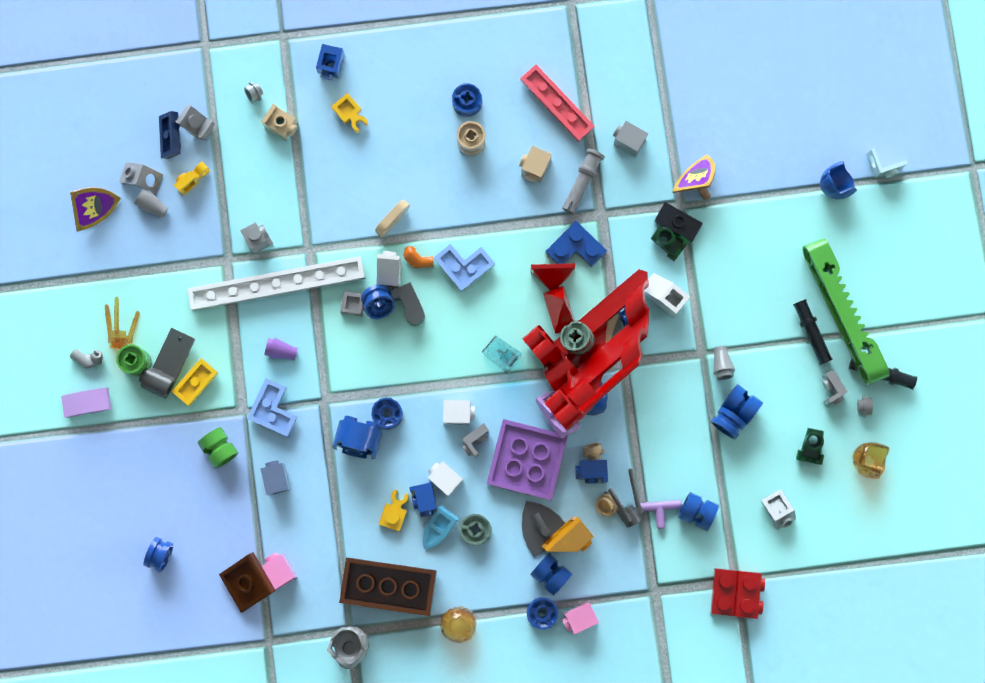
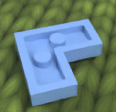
M451 244L433 257L461 292L495 266V262L482 247L466 260L459 255Z
M266 378L247 419L289 437L298 417L278 408L287 388Z

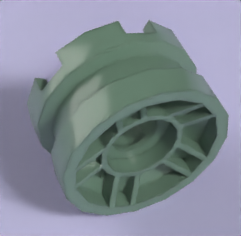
M573 321L569 325H565L560 334L562 345L572 355H585L594 345L595 340L592 331L580 321ZM580 335L581 337H579L575 342L574 337Z
M480 514L466 516L460 525L462 539L471 545L479 546L484 544L491 535L490 522ZM475 525L480 528V532L477 534H473L471 531Z

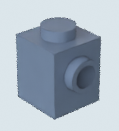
M276 460L265 463L266 467L260 468L266 495L271 496L291 490L285 464H279V461Z

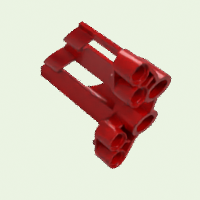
M638 269L579 320L588 326L595 340L592 349L585 355H572L564 348L560 337L553 341L540 325L536 326L522 338L542 362L546 379L555 391L544 403L567 431L584 418L601 398L639 366L643 356L640 343L647 338L650 308H648L644 296L645 289L649 287L647 271ZM625 307L629 324L606 343L608 321ZM580 335L575 336V337H574V341L576 342V340H577L579 337H581V336H580ZM621 360L622 369L599 387L603 374Z

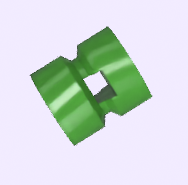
M133 344L122 347L116 356L118 367L123 372L134 377H139L144 370H148L152 365L150 355L144 349Z
M222 427L214 429L197 442L203 453L209 454L208 460L214 469L222 467L239 454L233 443L227 442L229 437Z

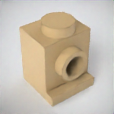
M272 104L261 121L266 129L284 140H287L289 136L292 137L298 128L296 118L281 110L275 104ZM280 119H284L283 124H277Z

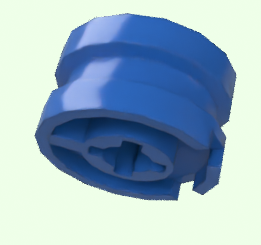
M463 83L456 87L452 94V104L455 112L463 117H472L480 111L482 107V94L478 87L470 83ZM465 97L471 98L468 104H465L463 100Z
M385 285L370 286L361 295V302L365 312L372 319L385 318L395 309V302L391 292Z
M385 397L374 403L371 416L373 421L379 424L380 428L390 430L396 428L401 423L403 411L396 400ZM385 409L391 411V416L388 418L383 416Z
M720 407L717 411V417H713L710 422L723 434L736 440L739 436L738 432L745 428L746 423L730 410Z
M155 537L146 552L143 566L148 568L152 566L155 568V571L162 572L168 563L169 555L171 556L174 543L169 541L165 543L161 538Z
M540 597L534 599L527 608L528 621L537 629L545 630L551 628L558 619L559 612L557 606L548 598ZM545 609L547 616L539 617V610Z

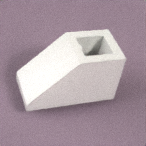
M383 251V254H377L376 284L385 285L387 289L400 287L402 272L400 256H397L396 252Z
M653 273L648 279L649 287L645 289L644 294L674 318L690 296L673 282Z

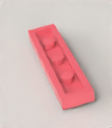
M537 64L520 78V81L578 143L595 128L593 123Z

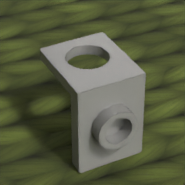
M126 162L119 182L138 186L156 194L163 174L144 164ZM149 174H152L155 178L152 186L146 184V177Z

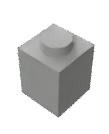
M625 121L623 126L618 125L613 134L615 137L614 145L636 157L649 133Z

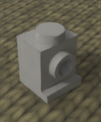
M254 222L240 230L254 254L273 244L263 224L258 226Z

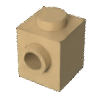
M532 146L528 155L524 154L519 166L522 167L521 174L530 182L535 183L538 181L541 183L551 161L552 154Z

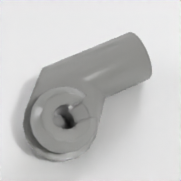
M74 349L70 354V358L84 368H91L102 363L103 354L99 350H94V353L85 355L78 349Z

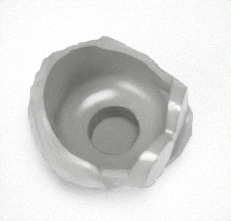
M356 626L342 627L331 637L327 651L340 667L353 669L365 658L369 648V637L365 631Z

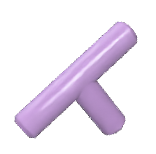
M681 500L640 503L644 512L655 511L658 529L666 527L664 510L682 508Z

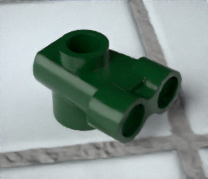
M661 226L658 227L651 237V240L667 253L666 257L674 262L689 242L682 235L678 237L671 229ZM660 237H666L667 243L660 241Z
M807 428L802 448L797 451L796 460L819 465L823 464V430ZM811 436H816V443L811 444L809 442V438Z

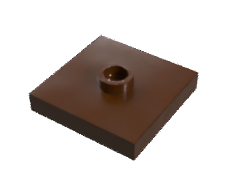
M254 552L246 555L219 574L241 613L276 591Z

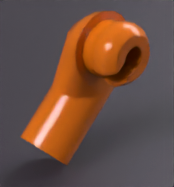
M408 246L404 249V259L413 268L434 267L433 256L421 257L413 246Z

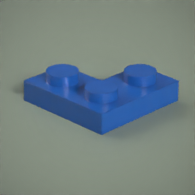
M577 221L545 251L556 264H565L577 253L591 267L607 252Z

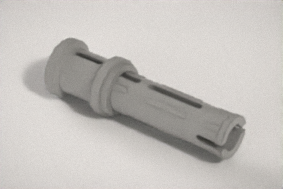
M589 148L586 150L587 156L583 164L578 167V172L580 173L562 207L564 211L567 212L572 204L569 213L575 214L590 179L596 177V169L600 161L605 158L603 154Z

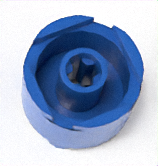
M344 416V420H340L338 423L332 448L337 450V447L343 448L342 453L353 457L366 459L367 455H371V459H375L382 436V431L378 429L379 424L372 421H366L365 424L357 422L358 419L355 417Z

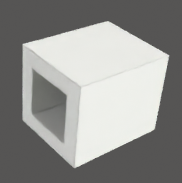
M444 400L443 424L470 425V419L475 420V406H471V401Z
M443 461L440 465L436 462L428 471L430 474L428 479L448 497L463 481Z

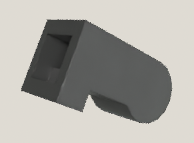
M411 282L390 291L395 302L401 300L406 310L405 317L407 322L412 326L422 324L425 319L424 310Z

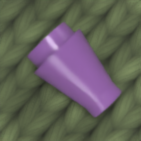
M275 337L274 339L268 338L264 355L269 356V359H290L295 361L298 348Z

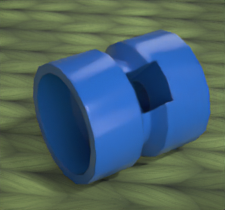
M737 384L721 407L735 413L747 425L758 412L763 402L754 395L748 396V391Z
M689 492L678 518L687 523L695 522L696 527L708 531L715 519L719 505L709 500L703 502L702 497Z
M548 553L530 575L537 582H544V588L554 596L572 576V573L564 566L559 567L558 561Z

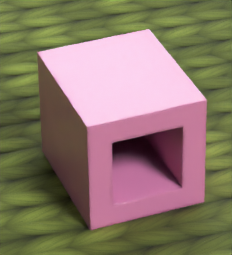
M274 553L265 559L266 563L262 565L275 589H279L297 578L284 554L278 555Z
M589 602L565 612L566 618L562 619L567 631L572 630L574 635L599 623Z

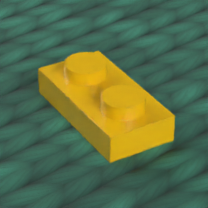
M200 358L171 392L190 407L219 373Z

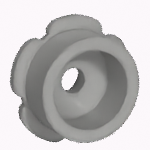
M249 82V85L244 87L247 98L252 103L261 101V95H263L262 88L257 83Z
M863 395L862 400L857 401V412L862 413V416L865 417L866 415H872L873 403L872 398H865V395Z

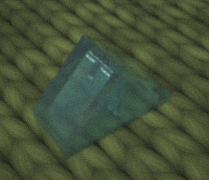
M496 335L482 351L488 359L506 374L522 358V353Z

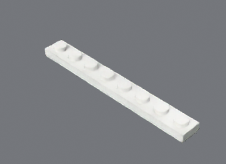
M358 256L187 288L190 308L192 311L362 280L365 279L362 258Z

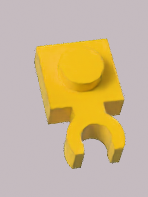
M348 93L331 106L332 110L345 125L349 121L352 122V128L356 133L360 132L356 126L358 122H363L366 126L369 125L364 116L358 115L362 112V109Z
M202 161L192 172L189 171L188 173L181 174L176 179L174 186L184 196L210 170Z
M394 490L391 495L393 503L392 505L385 504L379 525L400 532L407 510L402 509V505L408 501L409 494L405 493L403 500H397L396 494L398 491Z

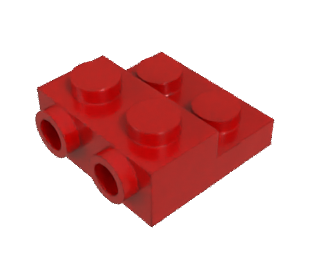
M714 568L710 614L758 619V614L762 615L764 606L763 601H759L760 592L765 590V578H761L762 573Z

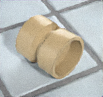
M465 122L457 131L458 147L464 155L476 156L484 150L485 131L477 122Z

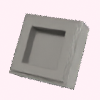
M343 291L340 313L363 317L362 293Z

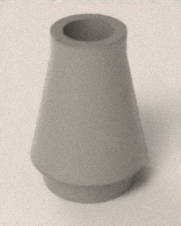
M143 189L134 202L138 209L163 218L169 209L150 190L147 192Z
M715 347L713 374L716 375L717 380L733 378L735 368L728 354L727 347Z

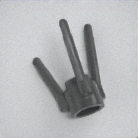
M631 468L628 472L636 507H633L632 504L624 507L611 488L608 490L618 506L617 513L627 528L641 522L640 514L644 512L640 504L635 477Z

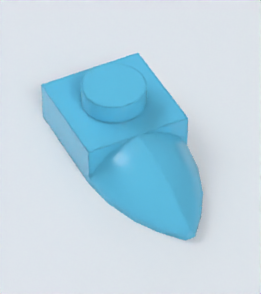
M442 505L439 506L424 530L423 548L429 549L441 543L448 536L459 517Z

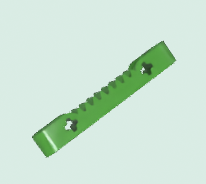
M823 238L803 246L804 258L863 382L866 385H870L889 377L888 366L877 343L867 337L869 332H862L865 324H858L861 316H854L858 309L850 307L854 301L847 300V297L850 295L849 292H843L846 284H839L842 280V276H837L840 267L828 241Z

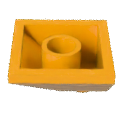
M572 516L541 547L547 552H578L579 550L583 552L592 544L591 539L594 536L578 517Z

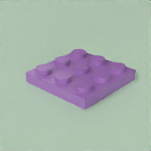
M503 419L487 484L552 501L568 435L561 438L553 431Z

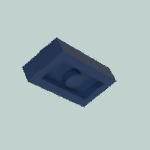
M169 111L159 116L160 152L163 159H170L181 154L180 125L176 123L179 116L178 112Z

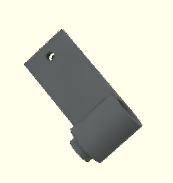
M171 328L153 367L141 373L139 378L141 388L166 399L175 385L195 342V338Z

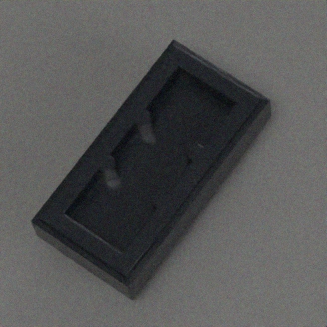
M666 202L654 220L658 225L671 229L674 234L682 235L690 243L693 242L703 224Z

